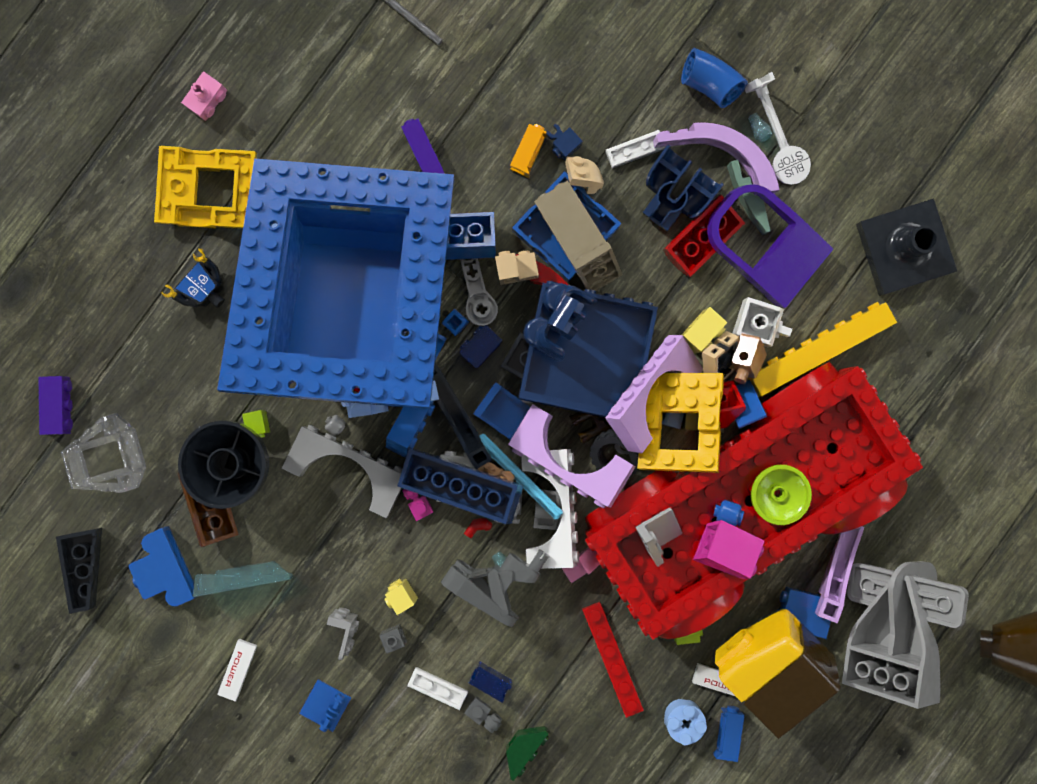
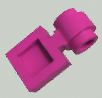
M406 489L402 490L407 500L413 499L412 502L408 503V506L416 521L434 512L426 496L419 498L418 493Z

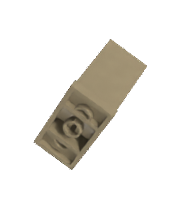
M568 181L556 185L553 190L540 195L534 201L586 289L597 291L623 275L610 244L606 242Z

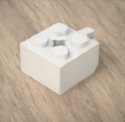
M747 297L742 302L732 334L739 336V339L741 333L758 336L761 338L764 347H772L775 338H779V335L790 337L792 329L783 326V321H780L784 309ZM759 319L758 322L761 323V325L757 326L755 320Z

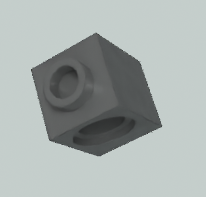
M400 624L383 630L379 635L386 654L405 647L407 643Z

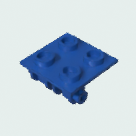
M318 679L299 714L319 724L321 731L326 732L330 730L333 732L351 697Z

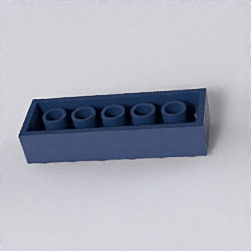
M409 449L397 486L497 522L511 524L524 485L417 449Z

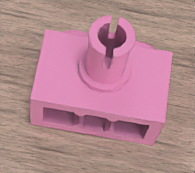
M203 72L198 80L193 83V86H191L190 91L181 103L206 121L214 114L218 103L224 100L227 89Z

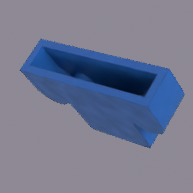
M169 526L147 534L142 539L141 544L144 551L150 554L129 564V569L133 576V584L139 589L142 598L147 599L167 591L165 595L166 602L171 606H179L200 596Z

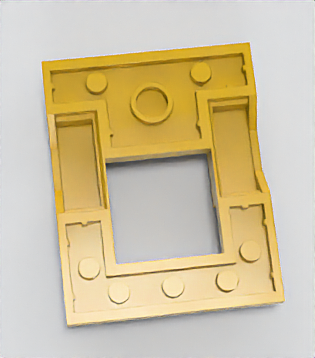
M159 146L154 222L157 224H173L186 227L243 228L254 158L257 159V153L255 151L225 149L198 151L182 147ZM199 171H234L232 207L196 205Z
M663 373L656 379L649 391L646 403V421L653 439L644 452L638 454L637 468L639 470L719 473L720 404L723 396V373ZM663 413H699L698 450L660 449Z

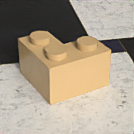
M529 250L521 251L518 253L519 255L515 256V253L503 251L499 253V256H495L500 285L539 278L534 252L530 253Z

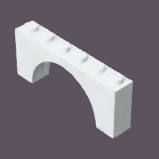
M571 449L550 450L554 460L562 468L572 473L571 465H574V454L571 453ZM523 454L522 471L534 472L549 480L560 496L563 511L560 525L553 537L541 546L526 549L527 563H531L540 549L544 551L540 559H542L545 553L550 556L542 568H573L579 563V551H576L578 532L575 531L577 512H574L576 493L573 492V485L568 487L560 482L561 477L558 475L552 477L544 472L545 467L540 464L538 467L528 462L529 457Z

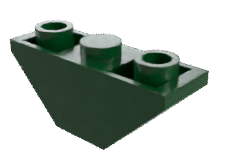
M546 726L518 730L507 744L506 753L510 779L512 781L517 776L520 778L523 775L527 762H532L537 755L536 750L540 745L543 746L547 742L549 736Z

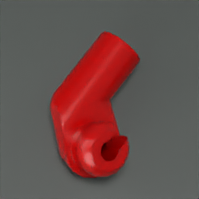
M487 518L474 519L464 534L472 539L477 530L489 531L492 523Z

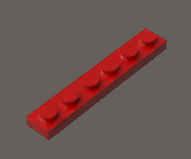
M597 602L582 608L625 717L627 718L644 711L601 603Z

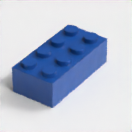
M494 212L450 214L446 260L495 258Z

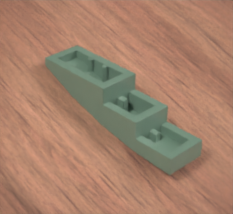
M739 160L731 161L727 165L734 189L752 184L750 177L742 178ZM744 193L739 196L738 199L759 232L762 235L769 233L770 226L764 201L753 193Z

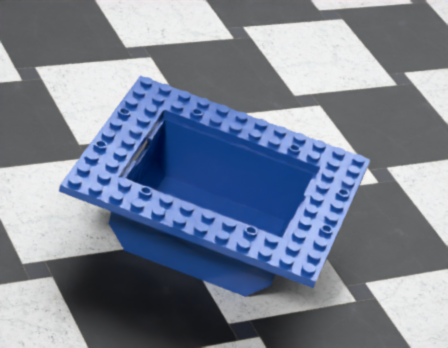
M254 158L217 390L226 393L430 409L454 175ZM385 176L386 179L381 180L380 177ZM330 205L370 208V212L332 209ZM275 223L278 224V225H277L276 227H274V228L271 227V226H272L273 224H275ZM258 320H263L261 324H256ZM291 383H296L295 388H289ZM355 388H359L360 392L354 394L353 390Z

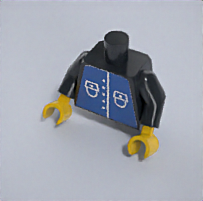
M199 248L198 250L202 253V256L196 257L193 253V258L197 263L174 288L177 291L174 292L170 285H165V287L170 288V293H161L164 297H172L173 300L184 306L197 308L202 305L206 307L211 302L218 308L225 301L218 294L223 288L221 274L218 266L210 258L205 257L204 250Z

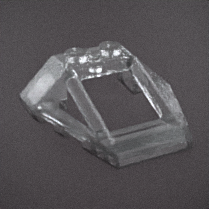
M118 413L99 418L95 425L85 430L80 438L75 439L61 451L71 489L123 493L139 488L146 469L137 432ZM103 430L104 437L88 441ZM117 441L125 467L90 477L82 451ZM113 478H117L118 483H100Z

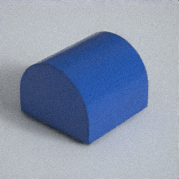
M453 309L442 322L455 336L469 323L456 309Z

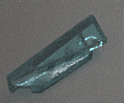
M275 561L218 570L216 574L195 575L193 597L290 580L293 578V574L285 571Z

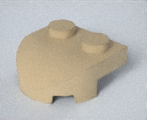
M567 156L565 163L570 185L585 187L587 194H595L598 189L602 190L604 180L594 162L578 156Z

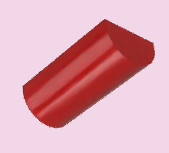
M718 195L698 217L689 223L663 249L671 263L689 277L716 252L708 239L707 227L711 214L724 199L722 195ZM732 207L726 211L719 223V234L723 243L730 239L745 224Z

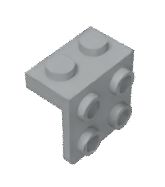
M346 608L335 609L327 621V625L346 629L338 657L339 660H343L352 651L355 641L352 637L357 632L359 621H357L358 615L350 613V610Z

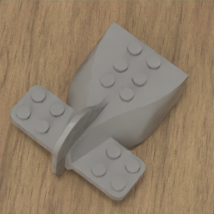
M925 561L905 562L898 566L895 571L864 563L853 564L849 576L848 598L851 601L868 605V608L857 620L849 635L842 684L917 709L940 703L939 650L928 622L951 628L962 627L966 619L968 591L962 586L937 581V572L934 565Z

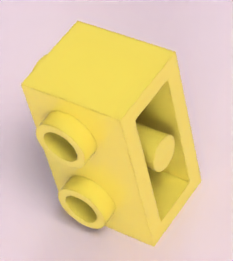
M398 579L391 583L385 594L386 604L390 609L393 608L397 615L412 607L418 599L407 579L403 581Z

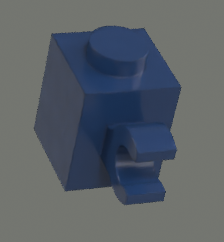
M554 124L553 128L557 133L551 134L549 131H546V135L549 139L555 140L552 145V151L555 156L566 161L567 156L570 157L582 146L583 141L570 127L563 133L560 127Z

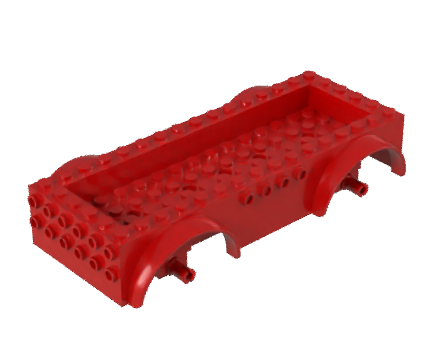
M828 362L762 403L761 405L767 417L749 424L750 427L720 445L719 473L687 471L675 473V471L657 470L621 492L612 507H598L585 517L586 524L589 529L584 531L588 537L585 539L587 545L592 552L597 551L598 555L595 557L603 569L607 567L609 570L606 572L613 586L616 584L619 586L616 589L624 603L629 602L627 608L634 619H640L637 623L645 636L650 635L653 640L658 636L665 639H675L693 634L716 622L731 610L741 598L745 586L744 582L748 579L738 578L693 560L705 527L715 517L713 514L716 505L720 506L722 501L727 500L740 504L744 514L741 525L736 527L764 540V551L757 560V570L754 574L761 575L768 570L767 567L771 564L782 562L785 559V555L799 551L804 543L815 541L818 538V534H838L864 526L887 513L903 498L908 488L906 478L923 468L920 463L921 458L910 448L909 439L899 431L900 426L898 422L890 417L887 405L880 401L877 396L878 391L873 385L869 384L866 379L867 374L862 368L855 366L837 371L831 362ZM829 443H835L836 451L833 454H830L827 450ZM774 465L794 467L801 471L810 483L812 492L810 506L799 520L791 524L776 525L767 522L755 511L752 500L749 504H745V497L748 495L751 497V490L755 479L768 467ZM780 490L775 491V496H779ZM671 508L682 534L660 546L662 550L664 548H671L673 554L668 559L661 555L664 563L657 567L647 552L636 527L660 512Z

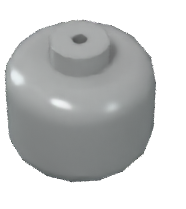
M334 415L332 418L329 416L325 421L327 423L325 430L333 436L339 435L345 428V421L338 415Z

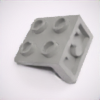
M671 508L660 512L636 527L647 552L657 567L664 563L661 557L664 553L660 546L682 534Z

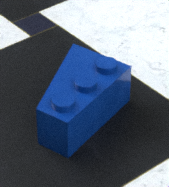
M431 401L430 409L403 407L386 438V448L406 458L409 449H413L416 445L418 433H422L427 422H425L427 415L431 416L435 409L434 401Z

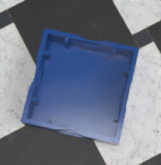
M564 171L545 193L550 192L560 183L569 182L568 174ZM571 185L600 233L607 241L617 231L621 223L602 205L591 199L581 186ZM534 205L512 227V232L568 283L577 273L542 217L539 209Z

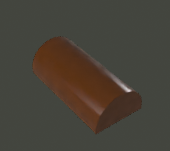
M180 480L200 547L239 535L231 508H212L199 503L188 494Z

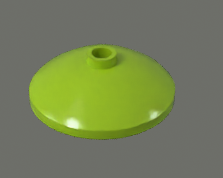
M774 465L763 470L755 479L751 490V500L755 511L761 518L776 525H787L799 520L808 510L812 497L811 486L806 476L798 469L788 465ZM776 490H780L779 496H775Z

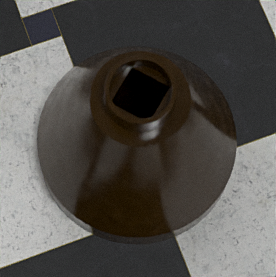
M1037 611L993 624L992 631L981 630L980 657L992 658V665L1037 687Z

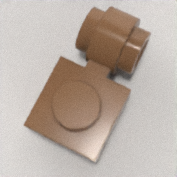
M490 462L477 469L512 482L514 480V475L511 471H504Z

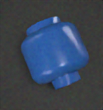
M724 500L720 506L716 505L713 516L717 517L716 521L722 520L736 527L741 525L744 511L741 510L740 504Z

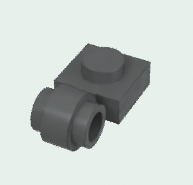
M477 696L464 712V714L479 725L485 720L484 727L491 733L497 731L502 725V718L496 713L489 715L491 707Z

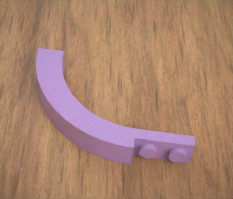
M693 123L689 131L688 129H681L676 133L662 131L653 140L654 148L686 144H707L720 148L739 160V163L751 178L752 184L763 186L774 194L779 191L775 172L765 154L749 138L734 129L714 123Z

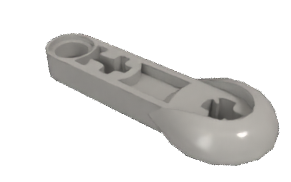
M478 258L470 260L460 259L469 293L466 315L473 324L479 326L488 325L496 318L498 306L485 289ZM469 264H472L474 272H478L474 278L471 275H467L470 273ZM480 305H483V308H487L483 315L476 311Z

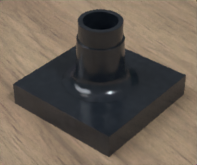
M934 198L863 220L856 224L879 296L957 272Z

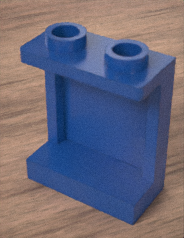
M495 382L473 414L511 440L530 407Z

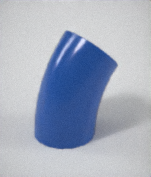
M693 48L689 53L681 76L683 85L703 93L720 108L727 107L734 102L748 84V81L727 63L696 48Z

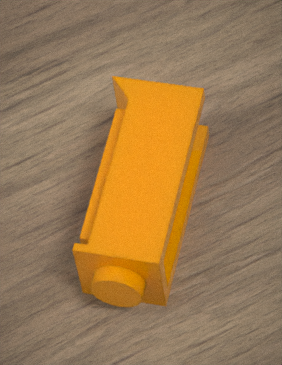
M534 124V126L528 125L510 164L511 171L530 179L529 171L547 134L542 126Z

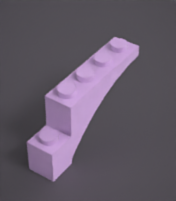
M863 526L839 533L818 591L821 597L815 614L819 617L835 623L839 621L844 607L852 564L864 530Z

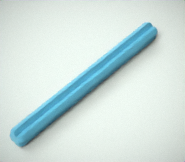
M481 434L480 437L491 457L505 471H511L514 475V480L518 484L524 485L523 489L557 520L563 514V511L485 434Z

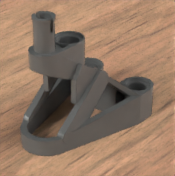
M539 549L531 563L528 564L515 554L509 553L501 567L495 565L494 567L476 569L457 559L441 583L455 595L499 622L513 627L519 618L511 610L507 588L512 581L535 583L541 575L540 569L550 556L545 553L542 559H540L544 551ZM487 576L489 584L482 577Z

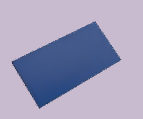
M748 380L745 384L737 385L736 387L746 406V410L735 419L740 429L767 417L751 381Z

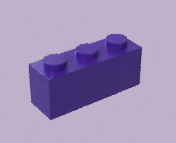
M38 377L39 435L71 434L73 428V421L71 419L73 404L70 399V392L72 390L70 377Z

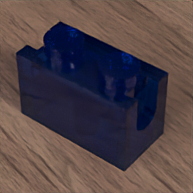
M487 325L484 327L479 326L473 333V339L471 341L466 340L460 346L461 351L459 353L476 369L503 342Z
M479 661L469 678V684L503 703L507 691L512 687V680Z

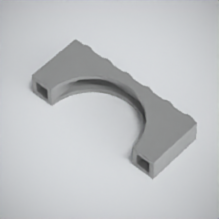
M308 425V427L302 426L282 469L300 477L304 475L312 463L324 456L342 455L349 457L365 469L371 480L373 497L369 510L388 518L402 490L397 485L403 468L398 466L392 468L387 465L388 462L379 457L377 460L370 457L371 453L362 449L359 452L353 449L354 445L345 441L340 443L336 441L337 437L329 433L323 435L318 432V428L312 425Z

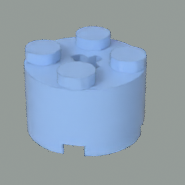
M677 699L667 706L664 723L670 736L682 745H689L701 739L707 729L706 719L695 702Z

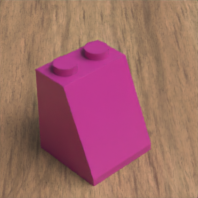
M722 520L707 523L693 560L738 578L750 579L756 573L758 558L763 554L764 540Z

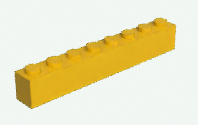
M876 302L867 307L868 311L864 313L859 311L850 316L852 320L848 322L843 320L834 325L835 329L831 331L826 329L818 333L817 339L813 341L811 338L800 343L802 347L796 350L793 347L785 351V356L782 358L774 357L767 361L768 365L760 369L756 378L747 377L751 381L757 396L769 393L896 324L897 321L887 303L879 304Z

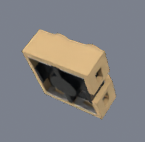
M725 331L716 338L714 344L704 349L702 352L703 373H723L725 380L735 370L732 360L739 342V336Z

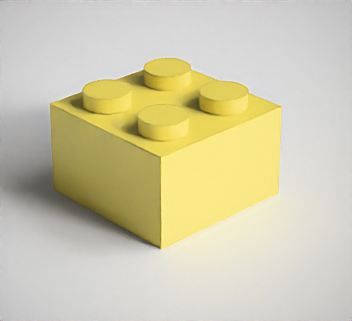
M709 307L703 310L681 335L684 336L694 354L702 353L705 348L713 344L711 342L713 338L719 337L726 330L724 326L727 322Z

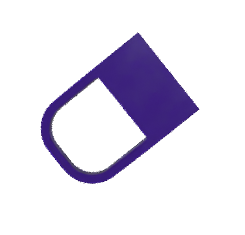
M750 184L733 189L713 211L708 222V239L714 250L769 301L780 308L787 307L833 250L797 213L769 189L760 185ZM744 193H753L759 196L788 224L754 268L750 267L723 243L719 234L721 218L735 200Z

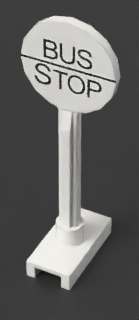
M773 72L760 79L757 78L748 83L745 91L746 93L756 91L758 98L762 101L779 144L780 151L773 160V170L777 179L784 184H797L803 181L810 172V157L802 148L789 146L768 95L767 84L775 80Z

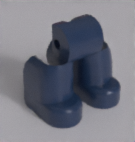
M670 145L665 147L648 173L646 186L656 195L643 211L646 217L666 231L673 226L681 213L691 219L698 217L724 187L723 183L718 184L699 168L682 194L676 200L670 198V193L692 165V161L689 160L687 162L671 149Z
M563 283L551 285L543 295V303L552 312L549 320L537 317L525 325L523 333L526 342L558 362L564 360V349L556 345L559 337L563 336L571 340L578 332L574 325L579 323L581 319L585 320L587 314L582 310L584 304L580 302L581 300L590 305L598 300L576 287H569Z

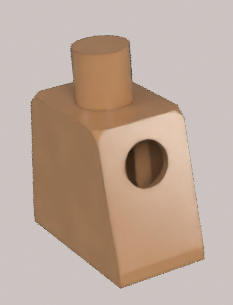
M741 333L732 360L736 371L734 378L736 382L745 384L747 377L753 379L757 377L767 356L760 337Z

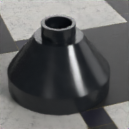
M214 421L200 426L185 440L178 458V473L185 490L196 501L212 508H231L251 500L262 489L269 472V455L263 440L250 427L234 421ZM231 454L234 455L237 461L236 470L228 467Z

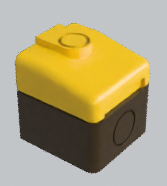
M781 609L750 627L740 630L716 650L715 664L719 667L721 682L778 739L833 697L841 687L835 656L787 609Z

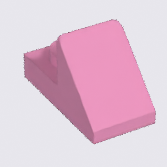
M588 547L579 553V563H577V566L562 568L571 583L586 573L589 575L600 565L595 557L598 555L596 550L592 552Z

